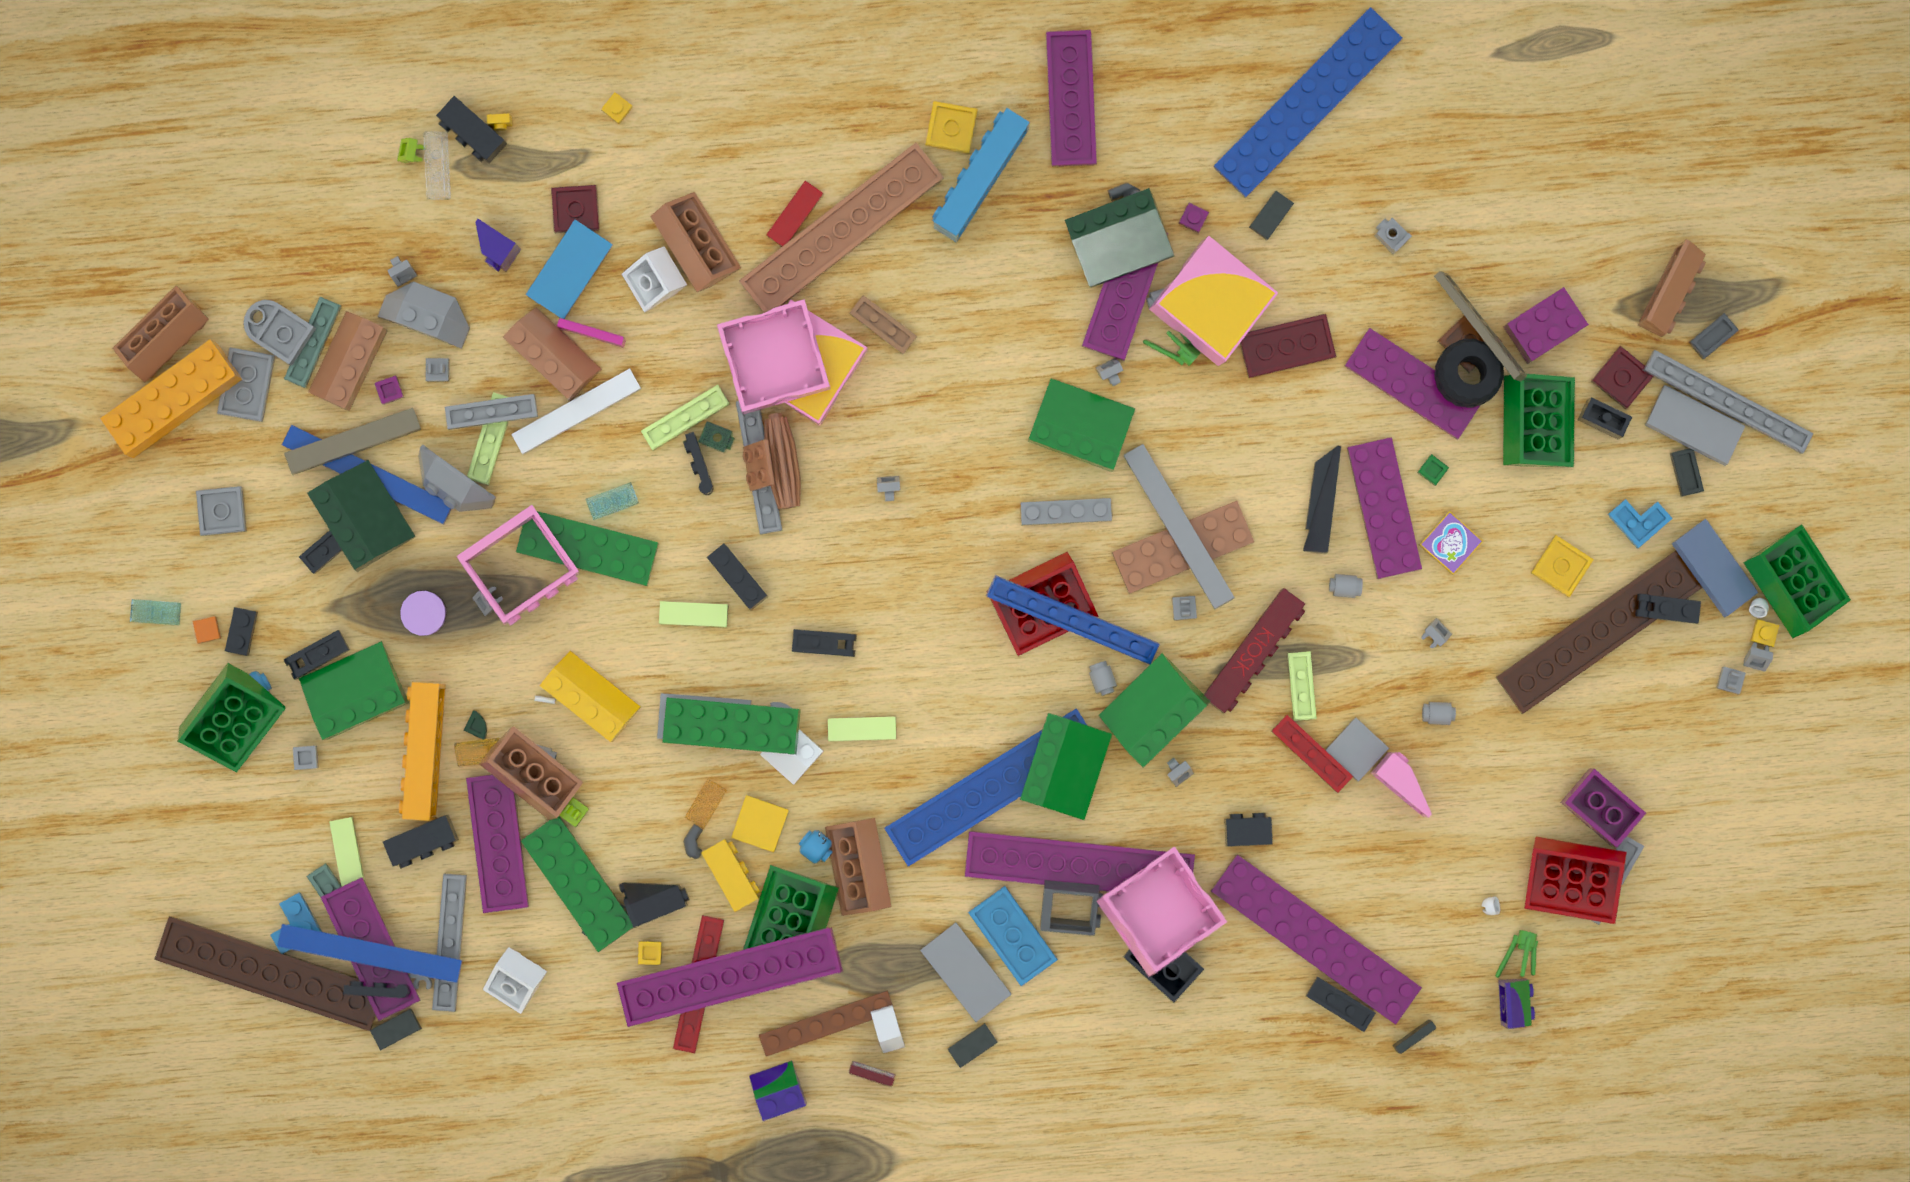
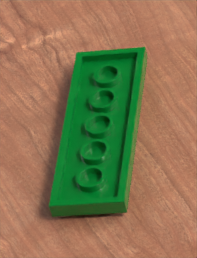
M537 511L576 568L648 586L659 545L658 542ZM533 519L522 526L516 553L564 565Z
M667 697L662 743L796 755L801 709Z
M560 816L549 820L521 840L597 952L602 951L633 929L628 913Z

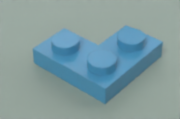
M1626 499L1607 514L1636 548L1641 547L1673 519L1659 502L1654 503L1640 516Z
M301 892L279 903L290 923L288 925L322 932ZM281 929L270 934L276 946ZM277 947L279 952L282 954L291 950L287 948Z

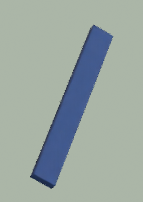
M291 425L282 445L294 450L322 439ZM349 455L323 464V466L341 474L365 461L354 455ZM371 464L393 500L437 522L445 524L452 509L446 506L440 497L433 496L426 490Z
M997 575L994 576L986 594L988 598L1147 664H1151L1160 645L1156 641Z
M282 924L277 947L458 983L463 961Z

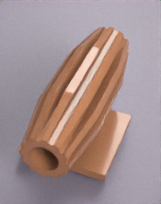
M782 413L768 415L769 419H766L764 422V440L743 447V460L747 470L746 482L749 485L750 491L771 486L779 510L799 507L801 500V477L792 431L787 417H782Z

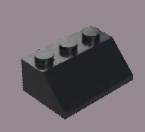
M1130 949L1123 956L1173 1003L1176 1002L1204 970L1191 956L1184 952L1149 977Z

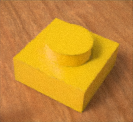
M614 92L601 108V111L620 124L633 106Z
M509 113L487 115V124L496 131L507 130V127L513 126L512 116Z
M1758 619L1755 620L1750 642L1774 647L1780 625Z
M639 941L638 964L661 965L662 942Z

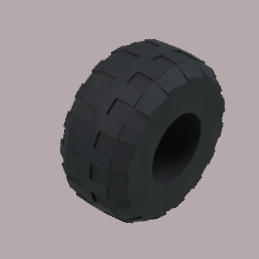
M1473 338L1462 339L1452 343L1441 353L1435 365L1434 379L1439 392L1447 401L1459 407L1473 408L1487 403L1497 394L1504 379V366L1485 342ZM1469 362L1478 368L1480 372L1478 384H1468L1460 378L1458 374L1459 363Z

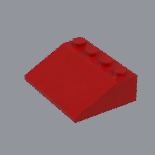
M1068 552L1009 580L1099 617L1075 563ZM990 598L1017 656L1069 632Z
M1535 837L1524 909L1616 924L1627 852Z

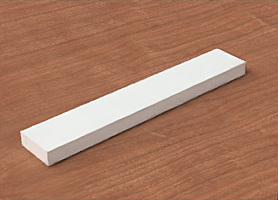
M628 369L516 431L512 436L521 453L525 454L639 391L641 387L631 369Z

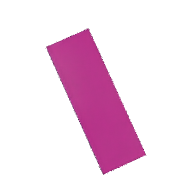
M562 318L559 319L557 324L559 329L622 348L625 346L626 340L620 335Z

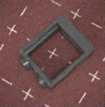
M1045 880L1040 931L1095 936V928H1100L1101 914H1097V909L1100 906L1096 901L1103 897V894L1099 893V885ZM1053 893L1092 896L1090 921L1052 918Z

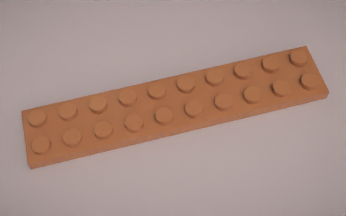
M914 143L740 279L739 282L764 313L782 306L937 185L944 177L919 145Z

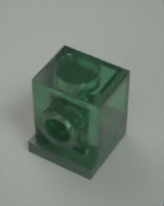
M707 421L698 442L701 445L725 454L727 449L731 450L735 438L732 437L733 431ZM715 434H721L722 439L719 442L714 441L713 437Z

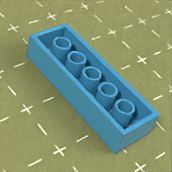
M1006 108L1004 113L1001 111L998 113L993 121V130H987L981 140V149L974 150L969 159L970 166L968 169H962L957 177L956 188L951 187L945 196V205L943 208L939 206L932 216L934 229L956 243L1029 131L1030 122Z

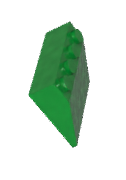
M1527 374L1525 379L1518 381L1511 375H1504L1503 465L1574 467L1575 377Z
M1051 378L1028 442L1113 472L1135 408Z
M1802 524L1743 562L1792 639L1810 631L1851 601Z
M382 641L299 678L313 721L322 740L331 739L409 703Z
M1162 653L1099 714V717L1125 750L1144 768L1207 707L1210 700Z
M227 663L179 726L178 742L237 773L285 711L286 706L248 673Z
M1047 713L1020 800L1085 820L1112 734Z
M770 865L743 950L826 929L839 887Z

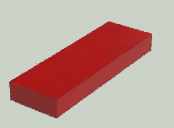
M805 180L766 236L783 247L794 237L824 193Z

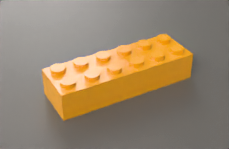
M209 339L100 419L123 453L131 458H135L225 391L239 383L242 378L218 343Z
M412 682V686H408L407 700H410V709L406 710L405 721L409 723L408 732L404 734V746H407V755H403L402 768L406 770L405 778L402 777L400 786L401 791H404V798L399 803V814H402V819L425 821L436 819L445 684Z

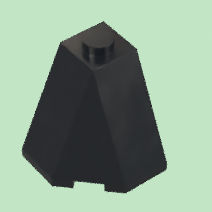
M623 882L619 884L621 893L625 894L623 901L633 928L688 906L686 901L690 900L686 888L681 889L680 884Z

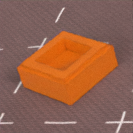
M216 616L193 621L198 644L221 639Z

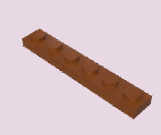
M887 990L759 1034V1038L767 1057L873 1020L871 1011L893 1004Z

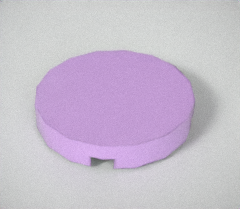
M417 591L409 595L403 602L400 610L401 620L405 628L419 636H427L438 632L445 622L446 607L442 599L428 591Z

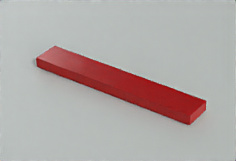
M702 915L692 963L717 957L724 919ZM705 1007L680 1014L673 1049L696 1053Z

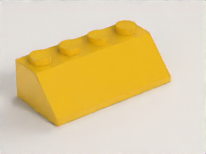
M569 651L539 685L609 742H614L641 708V706L572 651Z

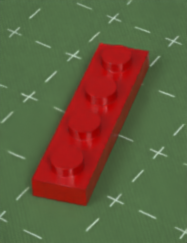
M1285 715L1272 729L1271 732L1335 792L1339 793L1353 778L1340 763L1288 715Z

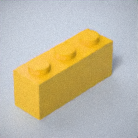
M724 839L701 852L734 912L759 899L758 893L761 891L754 880L752 882L747 876L749 870L745 862H739L735 854L738 853V850L733 841L728 842L727 839Z

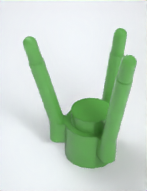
M1170 331L1166 332L1180 347L1177 351L1180 356L1148 340H1143L1144 344L1176 360L1181 366L1184 362L1190 366L1201 353L1181 333L1180 335L1186 341L1184 344Z
M1520 930L1519 935L1513 936L1512 943L1495 974L1497 978L1500 977L1517 944H1519L1518 949L1524 950L1520 976H1525L1529 952H1531V975H1535L1537 934Z

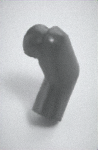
M1124 183L1108 190L1111 200L1140 192V189L1129 183Z
M696 824L692 826L684 838L686 854L694 859H698L702 855L697 839L703 829Z

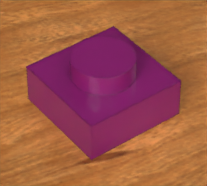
M1188 203L1179 224L1199 234L1209 212Z
M396 375L374 383L382 405L404 398Z

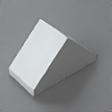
M893 1005L871 1011L883 1053L905 1047Z

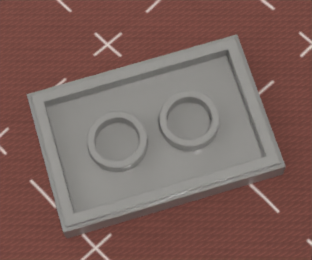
M230 347L228 360L235 367L242 380L220 395L217 414L263 422L275 356Z

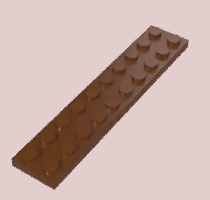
M1675 550L1496 676V679L1520 713L1524 714L1657 620L1635 617L1636 609L1639 606V601H1637L1638 594L1687 599L1703 587ZM1648 602L1647 611H1653V603Z
M172 916L168 917L154 960L367 1031L372 1029L376 1015L367 996L343 994L344 985H350V981H359V978Z

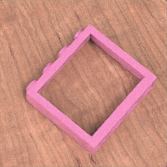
M533 505L457 555L459 562L504 625L507 623L513 625L521 619L520 614L526 610L529 613L540 606L539 601L545 597L548 600L559 593L558 588L564 584L567 587L578 580L576 576L579 575L578 569ZM533 519L569 572L505 615L469 562Z

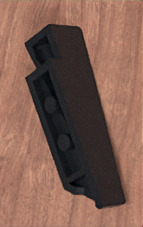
M1336 446L1314 463L1305 530H1309L1303 547L1304 552L1328 553L1341 446Z

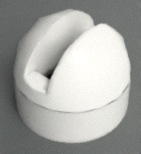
M1756 598L1752 601L1749 612L1754 617L1763 618L1767 615L1769 605L1765 599Z
M1496 896L1486 898L1482 902V907H1485L1483 909L1485 914L1498 915L1500 913V903Z

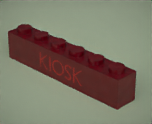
M1285 588L1280 590L1204 693L1210 700L1209 703L1222 713H1225L1227 710L1231 712L1239 702L1236 700L1239 693L1245 694L1252 684L1249 681L1254 674L1258 676L1265 667V664L1262 662L1267 656L1271 658L1279 648L1276 643L1280 638L1285 639L1291 632L1292 628L1289 626L1295 619L1298 622L1305 613L1303 609L1305 603Z

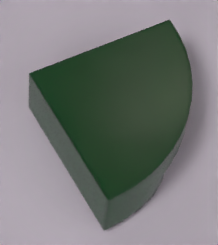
M473 710L464 731L485 740L487 736L486 722L480 713Z

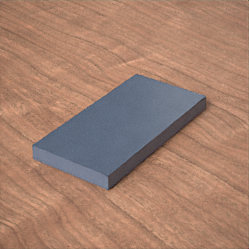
M1706 519L1672 543L1724 618L1758 593Z

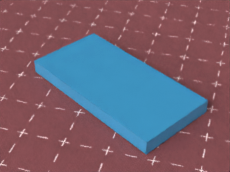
M574 220L526 295L558 317L565 319L613 244L577 220Z
M1005 886L968 912L1020 986H1023L1058 960Z

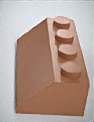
M695 192L665 203L650 216L696 292L712 287L741 269V266Z
M1685 239L1676 246L1638 323V326L1660 337L1672 332L1676 324L1673 319L1676 313L1680 314L1686 304L1683 299L1686 293L1690 294L1696 284L1693 279L1696 273H1701L1706 264L1703 261L1706 254L1691 241Z
M176 285L112 349L125 366L145 383L156 374L157 370L165 362H168L173 357V354L178 349L186 345L198 330L204 327L209 318Z
M537 307L518 320L503 336L516 351L569 401H572L602 370Z
M346 311L308 393L350 412L388 330L363 317Z
M514 726L492 746L479 764L548 820L556 819L583 784L580 779Z
M875 818L825 827L826 835L832 841L830 848L832 854L830 857L836 887H839L837 894L841 916L873 912L892 907Z

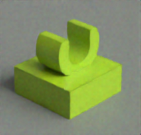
M401 139L397 161L403 163L421 162L423 158L417 157L415 153L417 149L425 150V147L417 144L418 140Z
M572 797L559 816L574 827H577L589 808Z

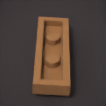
M864 295L850 312V315L901 354H904L917 338L914 333Z

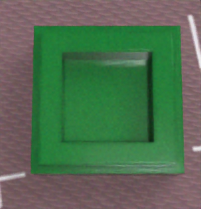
M1431 454L1417 473L1436 486L1449 467Z

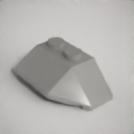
M411 282L386 295L378 317L461 349L470 329L455 297L416 282Z
M422 445L420 447L418 457L422 482L429 494L437 495L446 506L451 509L455 508L459 512L490 509L494 506L496 497L451 466L426 446Z

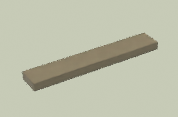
M1439 271L1434 276L1510 375L1518 381L1525 379L1527 374L1449 274Z
M410 408L285 452L284 454L291 474L295 475L417 432L421 428L414 408Z

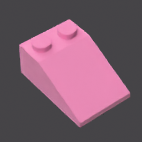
M1388 752L1371 774L1422 817L1429 818L1432 813L1412 768L1407 764L1409 760L1400 752Z

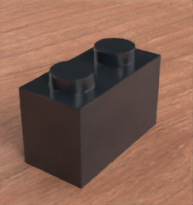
M1591 397L1586 400L1577 420L1618 440L1624 436L1632 416Z
M1252 813V818H1243V814H1229L1230 819H1224L1225 844L1227 847L1273 844L1272 818L1266 817V813Z

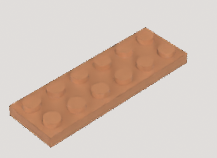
M1238 501L1189 520L1212 560L1254 543ZM1167 529L1112 552L1129 594L1190 569Z

